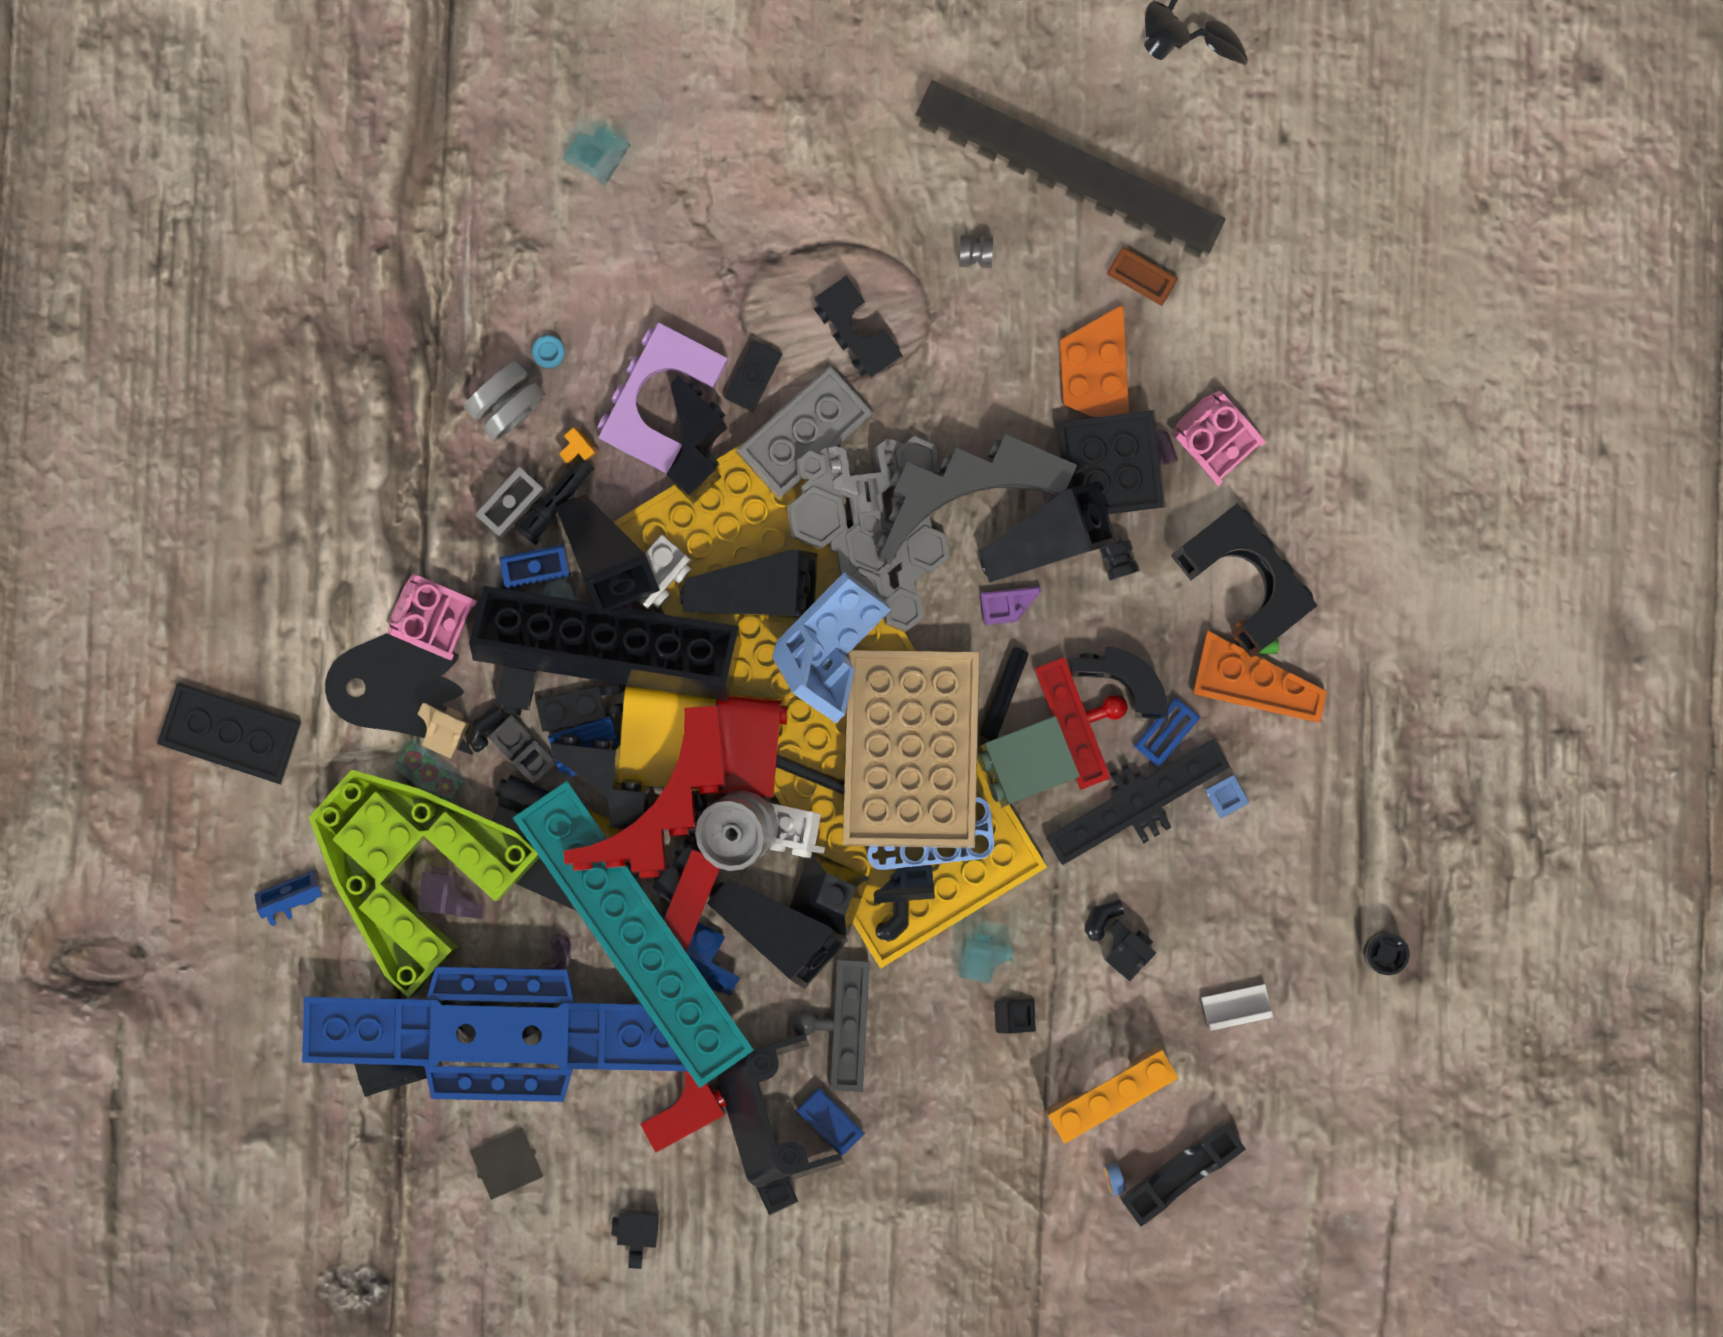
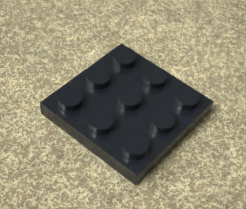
M1155 410L1057 422L1061 458L1077 465L1067 489L1098 481L1108 514L1166 507Z

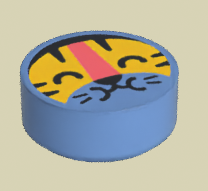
M1112 1162L1103 1165L1104 1176L1111 1195L1123 1194L1125 1183L1118 1164Z

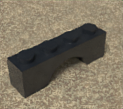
M1223 1120L1119 1198L1140 1227H1142L1165 1210L1183 1192L1210 1173L1222 1168L1245 1151L1246 1148Z

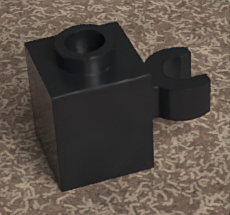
M621 1209L619 1217H613L611 1236L617 1237V1245L630 1246L628 1268L641 1269L643 1264V1248H656L660 1212Z

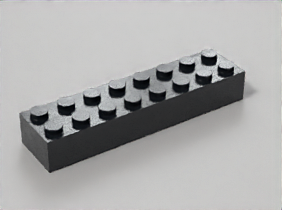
M483 586L469 645L473 661L728 701L741 647L739 626L622 607L599 615L594 603Z

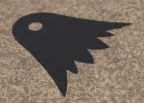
M386 633L350 649L337 658L330 667L325 681L327 701L331 709L348 723L365 728L388 730L425 738L427 732L426 723L421 716L417 715L422 703H428L446 711L447 707L442 704L464 693L458 685L446 678L440 677L456 663L459 655L453 653L454 656L451 661ZM354 678L361 679L365 684L364 694L357 698L351 697L346 691L347 683ZM462 739L458 750L473 755L470 747Z

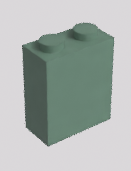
M1056 716L989 741L978 747L980 752L977 754L979 765L984 772L987 771L991 780L989 785L991 795L995 802L1000 803L1001 808L1080 777Z

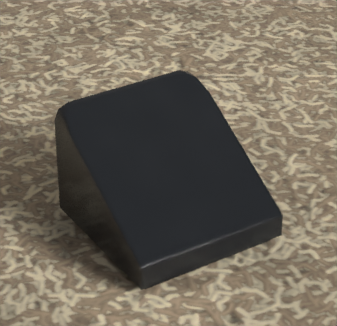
M1034 999L995 1001V1029L997 1033L1036 1032Z

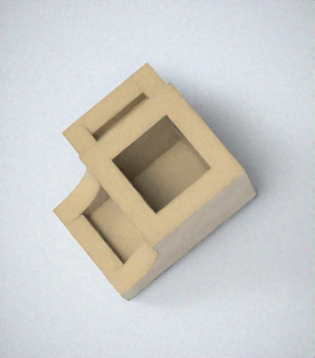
M422 703L417 715L421 716L425 721L427 732L421 745L453 759L470 723L463 720L465 714L456 709L447 707L446 711H443L428 703Z

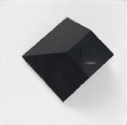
M812 852L811 858H807L789 908L847 936L869 877L825 856Z

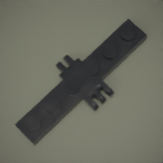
M1215 739L1203 744L1146 779H1143L1140 772L1133 775L1129 766L1125 764L1121 768L1127 779L1122 781L1116 770L1110 773L1116 784L1111 787L1115 797L1045 838L1062 866L1131 825L1143 844L1149 841V838L1143 830L1144 828L1149 827L1154 837L1160 835L1155 825L1156 821L1160 820L1162 827L1166 831L1172 828L1161 807L1231 766Z

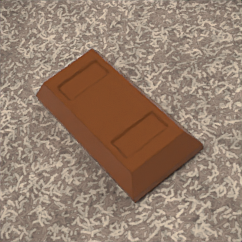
M1124 246L1121 247L1106 273L1108 276L1160 306H1163L1178 280L1174 275Z

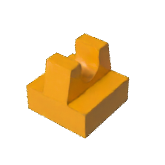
M573 427L564 435L570 444L559 455L566 463H572L579 455L584 460H590L599 452V449L580 427Z

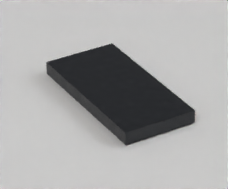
M177 683L157 744L282 785L302 723Z

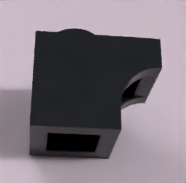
M1116 919L1109 928L1114 938V945L1104 960L1128 981H1131L1156 954L1150 947L1154 942L1140 930L1134 934Z

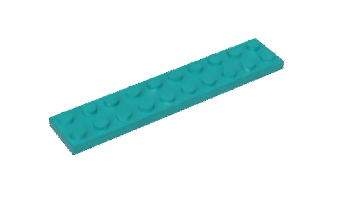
M567 781L513 817L516 825L534 848L541 861L699 1089L754 1051L626 866L606 868V863H593L592 870L573 871V865L567 866L564 864L563 851L590 846L607 839Z

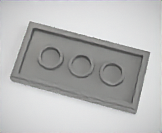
M830 365L735 452L772 493L780 499L802 479L798 476L797 459L809 450L817 453L823 448L838 446L874 412Z

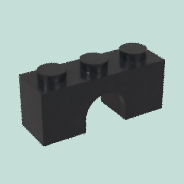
M847 276L815 297V302L817 303V306L813 308L823 324L830 322L836 332L832 335L843 351L847 348L855 357L851 363L861 377L867 374L870 380H872L903 358L902 353L885 329L871 337H862L854 332L851 327V318L857 310L865 306V301Z

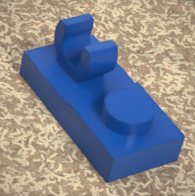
M312 870L257 892L254 896L260 918L267 917L268 922L274 926L276 925L275 913L282 911L289 920L292 918L291 907L294 908L299 905L312 903L316 898L322 896L320 880L315 870Z

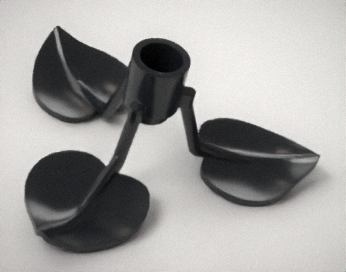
M1171 0L1168 7L1157 1L1150 2L1146 7V41L1144 46L1154 58L1163 60L1174 47L1181 49L1189 41L1198 36H1203L1207 46L1215 53L1229 60L1247 65L1248 59L1245 49L1238 36L1228 26L1218 21L1210 20L1205 24V29L1200 28L1190 34L1185 24L1177 16H1174L1172 12L1178 0Z

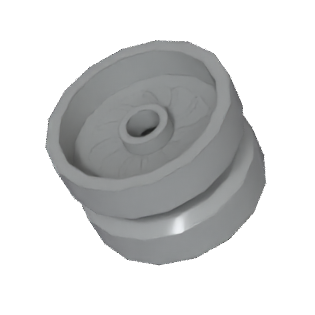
M516 360L491 377L463 406L474 420L482 419L494 411L483 425V430L494 442L524 422L547 396L536 382L528 383L516 391L524 383L528 374Z
M745 790L734 791L723 796L704 810L697 821L695 835L701 853L715 867L728 871L742 870L753 864L770 850L776 841L778 824L776 814L766 800L758 794Z

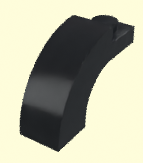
M1105 646V659H1099V655L1091 653L1079 654V658H1072V677L1108 678L1124 685L1134 699L1135 718L1168 719L1167 698L1162 683L1152 668L1138 656L1122 649Z

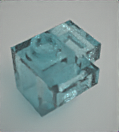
M601 126L592 137L579 132L562 160L606 186L631 145Z
M974 933L973 939L966 937L958 977L991 984L995 967L1004 961H1012L1014 947L992 943L993 937Z

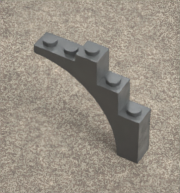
M1008 434L1004 435L1002 441L995 439L988 455L989 458L994 459L992 463L959 448L955 449L953 455L946 453L939 471L945 473L943 477L910 462H906L904 469L897 467L890 485L895 487L893 495L903 499L904 502L903 504L896 502L889 520L894 522L890 534L883 531L876 547V550L881 551L879 560L891 565L897 551L919 523L931 513L953 500L978 491L995 488L1030 489L1058 496L1067 489L1077 465Z

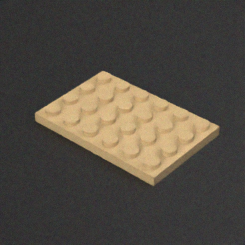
M851 650L849 652V661L854 667L855 672L847 704L843 845L975 848L980 653Z

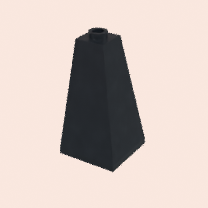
M1096 481L1066 489L980 551L982 558L981 568L988 577L989 583L1117 544L1099 482Z
M586 494L578 498H570L563 504L556 506L583 579L599 615L660 591L645 553Z
M789 550L685 578L684 586L681 587L679 596L680 603L683 605V612L800 618L815 602L818 553Z
M730 879L725 883L720 882L710 893L711 899L707 902L712 909L786 977L803 989L812 982L848 941L831 927Z

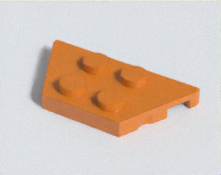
M1123 306L1060 340L1063 406L1077 412L1079 411L1091 418L1129 413Z

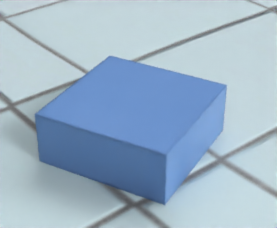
M1234 774L1205 789L1220 819L1249 804Z

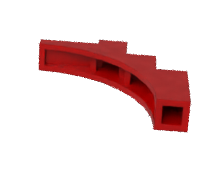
M717 705L684 709V736L679 759L668 784L655 803L635 823L613 837L590 846L563 851L565 865H573V871L592 870L593 863H606V868L625 867V861L630 860L631 872L639 873L641 879L659 877V871L667 870L664 831H669V836L689 835V829L696 828L693 789H699V794L719 793L718 787L726 786L720 708Z

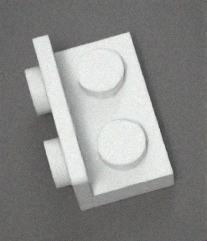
M662 534L645 553L660 589L658 592L638 599L647 609H650L653 605L658 609L670 595L667 588L674 580L679 584L691 571L688 564L692 560Z
M768 802L776 814L778 824L776 841L770 850L785 852L786 847L793 848L792 855L811 858L812 852L824 854L825 847L815 845L821 818L820 813Z

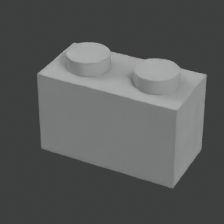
M518 467L475 515L500 538H503L546 490L521 467Z

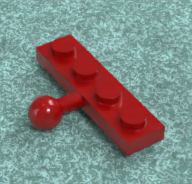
M1065 657L1034 668L1051 716H1056L1079 773L1080 777L1076 778L1079 789L1082 790L1111 779L1090 724L1106 717L1110 720L1123 718L1128 710L1126 700L1117 694L1109 695L1104 699L1101 706L1085 712Z

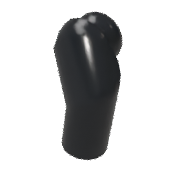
M1117 899L1092 908L1084 924L1085 933L1091 941H1100L1104 938V929L1108 919L1125 914L1121 900Z

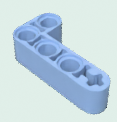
M976 797V802L981 803L985 809L983 818L976 821L975 835L985 836L988 840V848L983 853H975L971 848H956L953 855L943 857L938 853L937 847H923L922 857L914 861L905 856V847H900L899 853L903 861L902 863H895L896 856L886 858V863L879 864L878 859L872 858V853L877 852L878 847L869 846L867 850L868 861L872 867L886 870L986 858L994 849L989 804L984 799ZM884 847L885 851L895 850L894 847Z

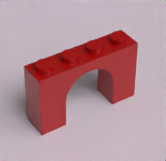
M684 1071L686 1079L685 1088L679 1100L640 1124L655 1153L724 1116L723 1108L726 1106V1102L720 1090L716 1089L713 1091L709 1082L699 1089L688 1071Z

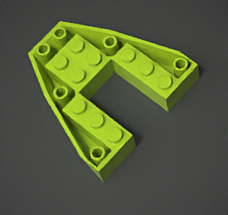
M352 769L308 817L334 886L384 976L408 998L415 996L431 979L435 967H441L458 949V946L387 882L421 843L427 838L495 902L503 899L539 859L538 854L528 840L511 829L422 789Z

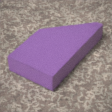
M1041 586L981 593L984 625L1017 622L1039 595Z

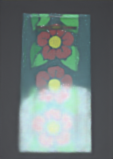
M412 741L393 765L395 769L420 789L448 802L464 783V780L415 741Z

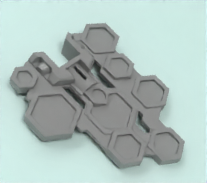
M916 436L909 438L903 444L893 439H885L870 449L873 473L850 476L845 449L832 446L823 448L817 453L811 450L807 451L796 460L798 476L808 481L801 486L802 494L787 505L791 537L818 549L830 543V549L837 552L840 576L846 572L886 601L891 611L883 618L884 624L902 632H907L924 618L921 597L916 594L915 581L926 572H933L950 558L946 534L932 529L929 515L908 535L897 551L891 565L879 560L881 551L876 550L883 531L890 534L894 525L886 521L882 493L892 486L890 483L897 467L904 469L906 462L936 474L940 469L937 446ZM843 496L849 498L853 526L849 529L847 528ZM893 496L890 499L891 510L893 511L896 502L903 504L904 500ZM900 563L901 570L896 573L898 587L893 589L890 587L888 572Z

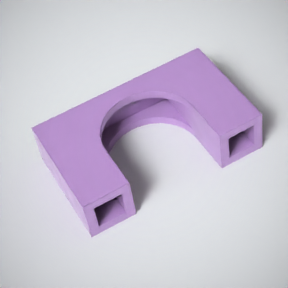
M658 322L655 329L649 327L641 343L646 346L640 357L636 355L633 357L626 373L630 374L626 385L620 384L611 400L616 404L610 415L604 413L596 430L601 432L598 437L601 441L666 474L675 465L683 445L651 429L643 422L638 411V396L642 386L655 374L675 371L714 390L728 363V358Z

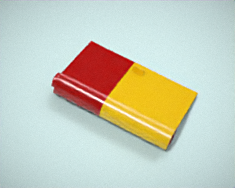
M626 685L618 783H622L624 779H634L641 781L643 786L666 787L680 755L684 736V709L717 705L720 708L726 786L719 793L745 790L758 794L761 797L773 798L779 731L781 725H787L789 706L783 705V699L730 694L728 701Z

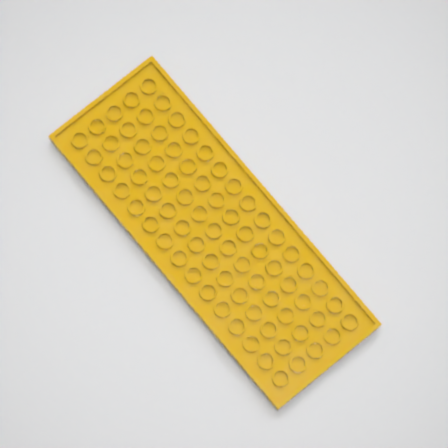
M741 445L716 459L719 463L716 469L721 478L694 504L673 485L614 521L644 553L648 551L662 534L692 560L688 564L691 571L685 578L789 550L818 553L815 601L840 577L837 552L830 549V543L818 549L791 537L787 505L802 494L801 486L808 480L802 478L786 494L778 499L735 452ZM684 579L679 584L674 580L667 588L670 595L660 606L666 615L739 626L741 647L730 694L783 699V705L789 706L787 725H781L777 754L845 781L847 708L845 715L837 723L833 722L792 693L772 658L777 640L799 618L683 612V605L680 603L679 596L680 589L684 586ZM884 619L852 649L862 651H916L905 632L885 625ZM977 758L976 797L984 799L989 804L991 810L994 837L992 853L983 859L931 864L935 899L909 901L908 928L896 940L890 942L880 940L875 933L876 926L879 923H885L893 916V902L874 904V892L877 889L880 890L891 879V875L898 868L876 869L872 867L867 858L869 846L843 845L844 795L776 768L774 794L779 803L784 806L821 814L815 845L825 847L824 854H818L869 877L853 920V925L880 969L1047 868L1010 805L1001 808L1000 803L995 802L989 788L991 780L987 771L984 772L981 769ZM976 802V821L983 818L985 809L981 803ZM975 835V848H971V850L975 853H983L988 848V840L983 835ZM878 847L877 852L872 853V858L878 859L879 864L886 863V858L896 856L895 863L903 862L899 853L900 847H894V851H885L884 847ZM905 847V856L908 859L915 861L922 857L923 847ZM937 848L941 856L949 857L954 854L956 848Z

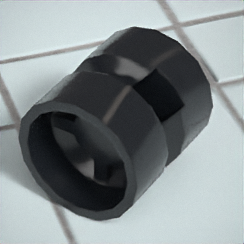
M1389 932L1375 933L1364 944V961L1370 969L1379 974L1388 976L1398 974L1409 962L1410 952L1408 945L1403 938Z

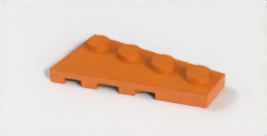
M1206 631L1192 694L1320 723L1327 695L1326 690L1256 655L1251 658L1243 648L1222 639L1210 631Z

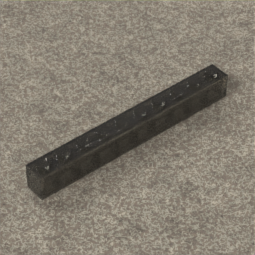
M931 80L915 114V120L920 121L918 125L920 128L936 134L937 130L949 135L948 141L962 148H965L967 144L979 149L977 152L979 156L994 162L996 158L1008 163L1007 169L1024 176L1025 172L1036 176V182L1044 187L1053 189L1054 186H1058L1066 190V197L1076 202L1083 203L1085 199L1096 204L1094 208L1096 211L1112 217L1113 213L1125 218L1124 224L1133 229L1141 231L1143 227L1155 232L1153 235L1155 239L1165 244L1171 245L1172 241L1183 245L1182 251L1195 258L1200 259L1201 255L1208 257L1226 218L934 80Z

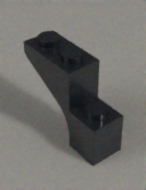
M678 375L671 383V390L684 436V447L679 460L666 474L670 481L694 504L721 478L716 469L719 465L717 460L708 451H705L703 454L701 453L727 429V426L722 419L725 416L724 412L713 401L708 405L700 397L703 394L702 390L691 379L686 383Z
M561 734L560 738H556L551 743V755L604 794L610 809V828L625 829L635 823L648 810L650 786H642L641 781L634 779H624L622 783H618L621 745L612 744L613 740L609 738L596 737L593 738V741L580 740L579 735Z

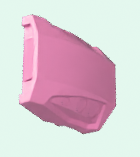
M1217 391L1199 401L1178 421L1172 432V436L1178 440L1218 486L1223 482L1221 479L1257 446L1260 445L1262 447L1266 443L1252 424L1221 391Z
M413 573L403 587L393 610L388 634L452 661L457 640L472 607H475L477 601Z

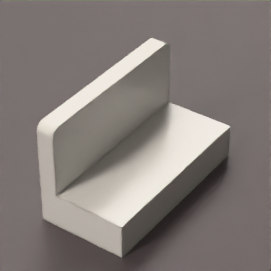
M1265 984L1201 997L1207 1029L1210 1031L1274 1017L1273 1011L1270 1009Z

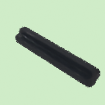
M1014 647L1010 653L980 735L984 738L995 740L998 737L1029 656L1028 652L1023 649Z

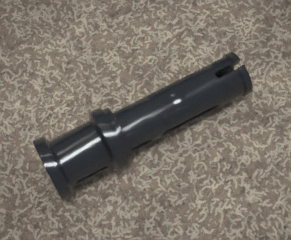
M579 455L541 503L539 501L534 502L531 506L533 510L521 524H516L514 528L536 546L539 543L538 538L550 524H555L557 519L556 506L568 500L595 468Z

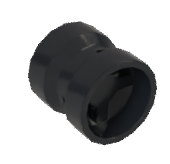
M1130 540L1100 549L1102 559L1109 561L1106 571L1109 581L1140 571L1137 561L1133 560L1132 556L1130 557L1129 555L1133 550Z

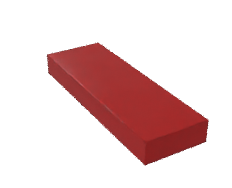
M694 849L691 851L664 918L665 923L685 952L688 949L720 868L715 867L706 860L701 852Z

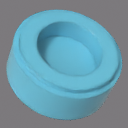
M547 335L540 337L534 343L532 355L539 366L552 369L559 366L564 360L565 348L558 338Z

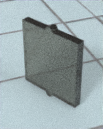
M523 1128L470 1150L479 1171L477 1177L479 1179L482 1178L491 1200L544 1177L534 1156L536 1150L531 1149Z

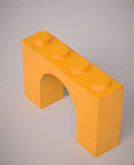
M1157 1045L1129 1061L1131 1065L1107 1081L1080 1095L1074 1096L1072 1094L1047 1108L1045 1111L1063 1143L1071 1141L1179 1079L1163 1050Z

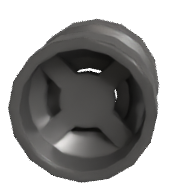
M960 235L959 267H970L972 264L979 262L981 268H992L993 236H982L980 241H977V238H973L971 235Z

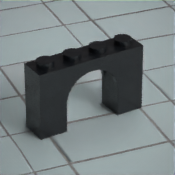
M1237 503L1175 551L1171 557L1190 581L1217 560L1224 557H1239L1255 566L1262 576L1265 587L1262 605L1251 617L1231 632L1252 658L1318 605L1314 601L1312 592L1306 586L1301 585L1293 575L1294 572L1290 564L1281 559L1275 552L1271 540L1266 535L1261 534L1253 524V518L1250 513L1241 508Z

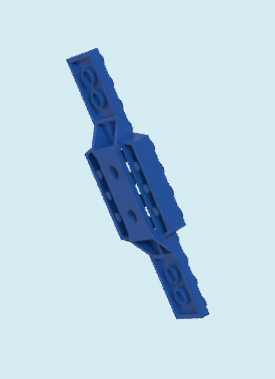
M435 967L426 1000L304 997L302 1063L424 1066L431 1099L564 1102L573 1069L687 1071L641 1004L575 1003L568 970ZM438 1000L547 1002L562 1004L558 1008L442 1005ZM463 1024L473 1026L476 1031L475 1039L471 1043H462L457 1038V1029ZM534 1025L541 1030L542 1037L539 1043L529 1045L523 1040L522 1033L527 1026ZM441 1061L556 1064L559 1068L437 1066V1064Z

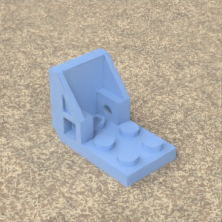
M846 572L777 640L772 656L792 693L835 723L846 713L855 672L847 654L891 611L886 601Z

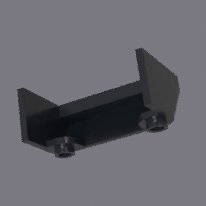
M805 1034L754 1049L753 1052L718 1075V1083L722 1097L726 1102L725 1107L746 1178L757 1188H768L845 1164L841 1153L809 1163L807 1154L800 1144L785 1142L776 1145L758 1083L775 1076L779 1068L777 1055L810 1046Z

